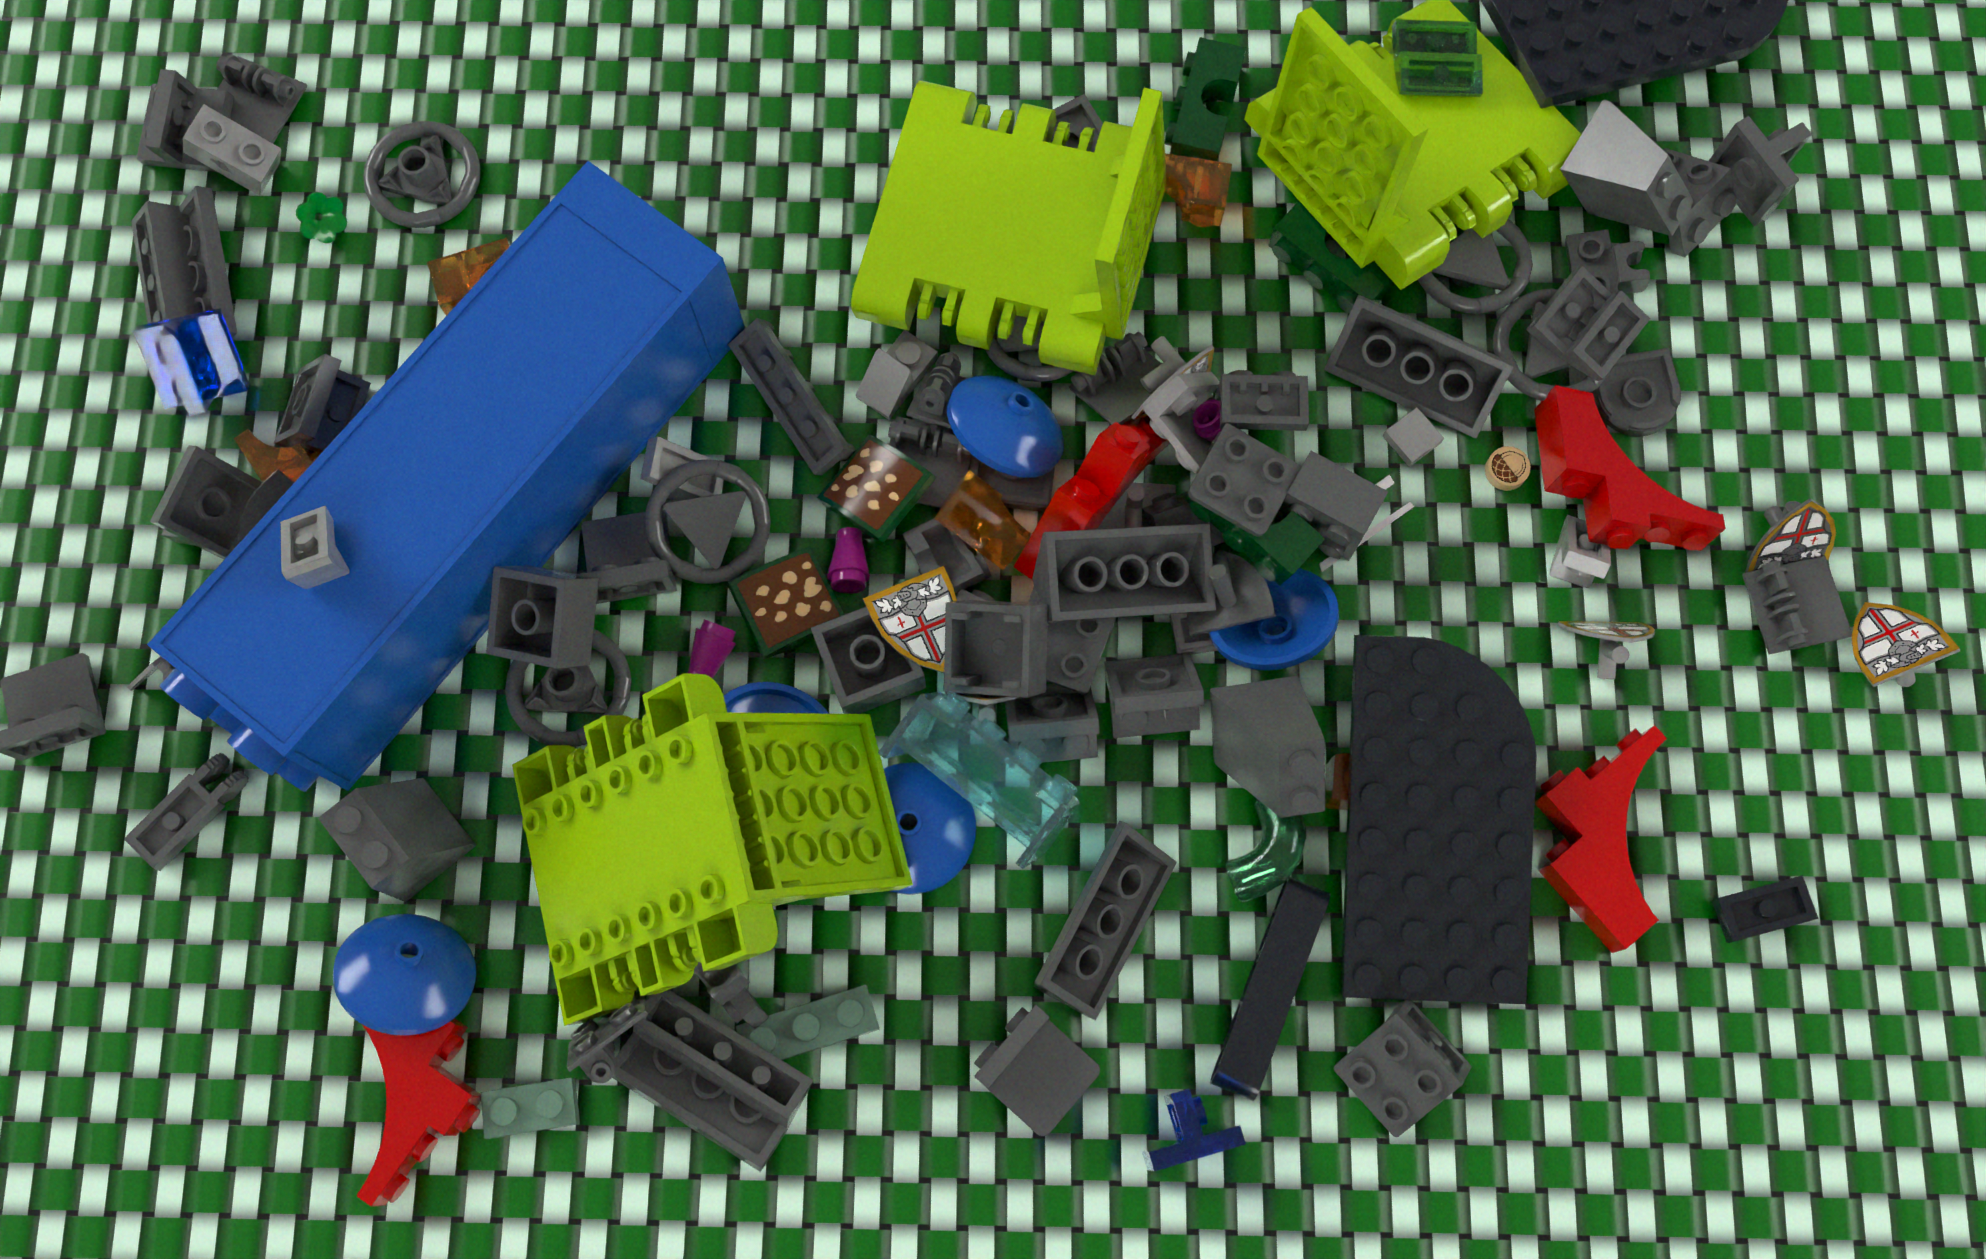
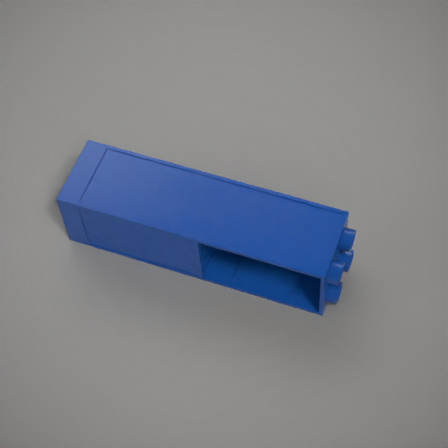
M587 161L151 639L147 645L175 667L159 685L160 688L202 720H206L209 717L232 735L227 740L228 744L267 774L273 776L276 772L303 792H306L319 776L349 791L488 630L494 566L529 565L541 568L644 450L648 439L654 438L731 349L728 344L745 329L723 257L590 161ZM326 506L334 520L335 545L348 566L350 573L318 586L304 589L287 581L282 574L280 522Z

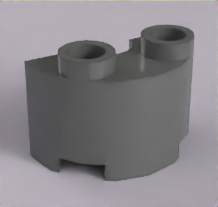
M949 512L902 533L908 549L911 550L917 561L920 575L944 566L955 594L962 589L964 590L991 577L990 570L983 556L979 554L974 557L973 553L969 552L968 549L974 547V544L965 525L956 526Z

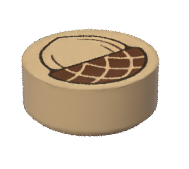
M1511 446L1498 448L1492 453L1485 464L1486 478L1497 489L1504 491L1517 489L1529 476L1531 469L1530 461L1526 454L1518 448Z

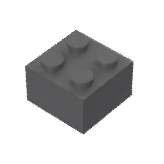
M1311 450L1288 489L1274 521L1279 523L1291 511L1296 512L1325 538L1318 546L1323 553L1332 558L1340 559L1343 557L1349 561L1381 507L1388 491Z
M529 565L494 566L486 654L556 669L590 665L599 578Z
M866 607L811 628L843 714H861L926 688L925 676L921 666L899 654L882 637Z

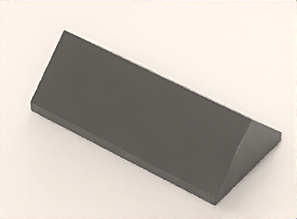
M1358 295L1324 370L1411 410L1417 407L1425 416L1473 438H1477L1515 364Z
M1210 524L1044 532L1032 581L1041 603L1048 604V620L1064 621L1215 611V589L1209 575V570L1213 567Z
M1119 821L1034 982V988L1096 1021L1177 862L1127 823Z

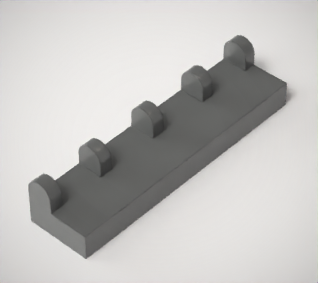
M756 318L728 345L813 474L822 476L840 460H848L856 449L852 444L846 442L836 427V419L832 414L826 412L814 394L815 388L811 382L805 381L793 363V355L789 350L783 348L773 333L775 329L769 321Z

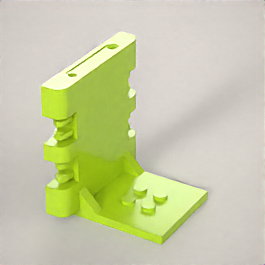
M1426 0L1393 19L1387 34L1382 37L1384 47H1381V44L1377 42L1368 45L1360 40L1348 45L1312 7H1309L1297 14L1277 87L1250 102L1244 120L1262 138L1257 155L1360 268L1375 261L1397 287L1402 290L1443 264L1449 252V241L1457 237L1454 224L1462 230L1472 228L1483 239L1505 225L1512 211V202L1518 199L1517 187L1523 192L1534 190L1544 200L1569 184L1560 169L1582 134L1554 106L1540 108L1521 72L1449 0ZM1397 32L1466 34L1468 55L1398 53ZM1401 78L1471 80L1474 93L1405 92L1402 89Z
M921 80L918 81L911 98L854 284L851 309L855 317L909 331L920 293L917 318L922 320L929 319L936 296L947 299L942 311L943 325L952 326L958 315L956 335L959 343L990 350L1000 312H1002L997 338L1006 340L1013 331L1016 315L1027 317L1028 319L1022 334L1023 344L1032 346L1037 338L1041 321L1045 322L1038 351L1041 363L1095 376L1106 336L1123 340L1167 186L1162 91L1144 87L1133 127L1104 121L1095 151L1091 152L1095 129L1084 127L1080 134L1078 148L1067 147L1066 142L1070 136V123L1063 121L1058 123L1053 141L1050 143L1057 122L1056 113L1053 109L1023 103L1019 110L1013 133L1015 111L1006 109L1001 114L998 129L995 131L987 129V124L991 117L990 105L980 104L974 117L977 107L974 92Z
M683 673L642 695L646 710L642 720L638 718L632 719L625 715H604L583 726L587 741L584 750L581 747L576 749L569 745H548L512 764L523 817L522 824L526 832L549 947V959L553 966L564 1026L585 1023L588 1020L618 1010L632 1001L634 991L638 987L640 996L662 993L683 985L692 978L698 962L702 963L703 971L718 970L770 951L775 946L778 938V928L773 906L802 899L901 890L913 885L870 714L727 712L722 690L715 680L705 674Z

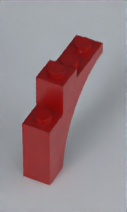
M1555 385L1548 393L1547 398L1541 401L1534 409L1544 491L1564 495L1568 498L1583 499L1589 542L1608 545L1613 549L1628 550L1640 538L1648 542H1659L1683 547L1687 550L1701 551L1726 529L1723 514L1700 508L1673 495L1650 479L1625 455L1606 428L1596 406L1593 393Z
M1149 416L1136 420L1131 418L1122 425L1115 422L1097 436L1076 475L1060 486L1055 492L1016 561L1014 568L1032 580L1044 532L1096 530L1134 480L1170 443L1167 439L1161 438L1154 432L1149 424L1151 420Z
M1655 725L1643 733H1640L1636 728L1633 729L1615 745L1620 752L1610 761L1605 756H1602L1584 772L1579 767L1566 775L1561 770H1558L1539 786L1545 793L1535 801L1536 806L1565 837L1544 854L1549 862L1538 871L1611 953L1627 949L1659 921L1646 903L1636 883L1630 865L1626 837L1627 812L1636 780L1654 751L1667 739Z
M456 1018L440 1028L416 1035H391L375 1031L363 1025L376 1048L383 1069L387 1104L385 1127L376 1160L365 1183L356 1195L371 1207L386 1205L388 1201L393 1203L401 1196L410 1181L406 1177L417 1161L423 1162L435 1148L438 1139L434 1136L437 1132L443 1136H457L460 1131L462 1133L466 1132L480 1114V1109L477 1106L481 1102V1094L441 1066L444 1061L450 1062L458 1054L465 1041L462 1036L468 1027Z

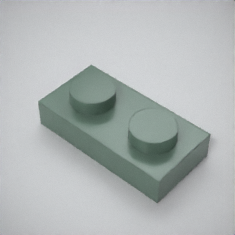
M565 1078L480 1092L484 1139L580 1124L576 1078Z

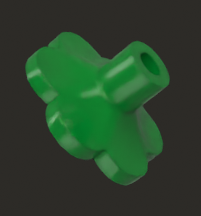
M321 192L309 194L306 203L298 205L296 209V217L301 222V234L305 238H316L325 244L333 242L336 238V233L344 231L347 226V219L342 214L343 203L341 200L333 196L326 197Z

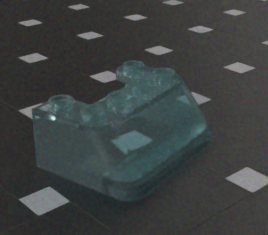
M949 691L947 695L941 692L921 694L879 750L878 754L886 759L908 753L1026 847V850L1016 862L1022 869L1043 857L1056 841L1079 805L1078 799L1074 796L1078 791L1077 788L1058 774H1055L1052 778L1039 768L1042 761L1025 747L1020 746L1016 750L1003 739L1006 736L1005 731L987 718H984L982 722L968 712L971 705L953 691Z

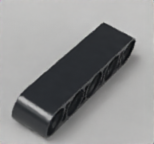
M1290 876L1286 878L1216 1061L1210 1084L1251 1101H1254L1257 1097L1325 915L1331 893Z

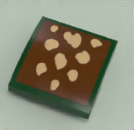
M869 434L817 496V499L826 508L850 520L863 533L884 543L936 480V477L910 457Z
M810 546L768 562L728 583L731 595L763 660L802 646L805 639L813 637L812 627L845 615Z

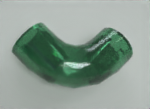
M1256 801L1254 804L1262 827L1260 842L1250 852L1225 862L1233 889L1242 904L1264 896L1285 883L1299 865L1307 840L1304 814L1280 818L1262 802Z

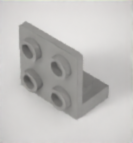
M1212 372L1178 374L1143 408L1151 419L1149 424L1154 432L1161 438L1167 439L1177 451L1175 455L1179 463L1185 469L1196 474L1207 457L1206 452L1211 443L1196 434L1193 424V412L1203 402L1214 399L1212 393L1218 388L1219 380Z

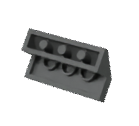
M195 186L180 206L146 201L131 220L154 365L165 366L218 353L237 334L212 189Z
M667 990L662 993L651 994L647 1000L648 1015L633 1025L634 1032L615 1057V1073L612 1078L761 1172L787 1132L813 1083V1079L674 992Z

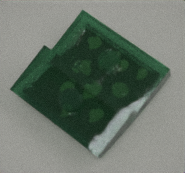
M1395 20L1392 25L1395 77L1399 94L1481 97L1483 94L1482 54H1477V22Z

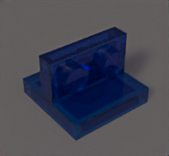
M221 308L137 326L133 330L164 409L184 405L188 416L205 413L214 398L248 391L250 384Z
M1190 1089L1164 1096L1177 1142L1143 1151L1142 1154L1147 1170L1158 1171L1245 1145L1246 1142L1240 1125L1227 1126L1203 1134L1201 1126L1208 1124L1200 1096L1192 1097Z

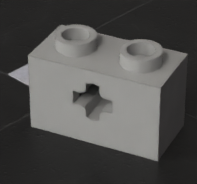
M203 104L183 136V153L259 196L280 164V147Z

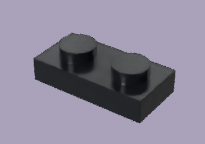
M1803 875L1712 900L1727 943L1819 919Z

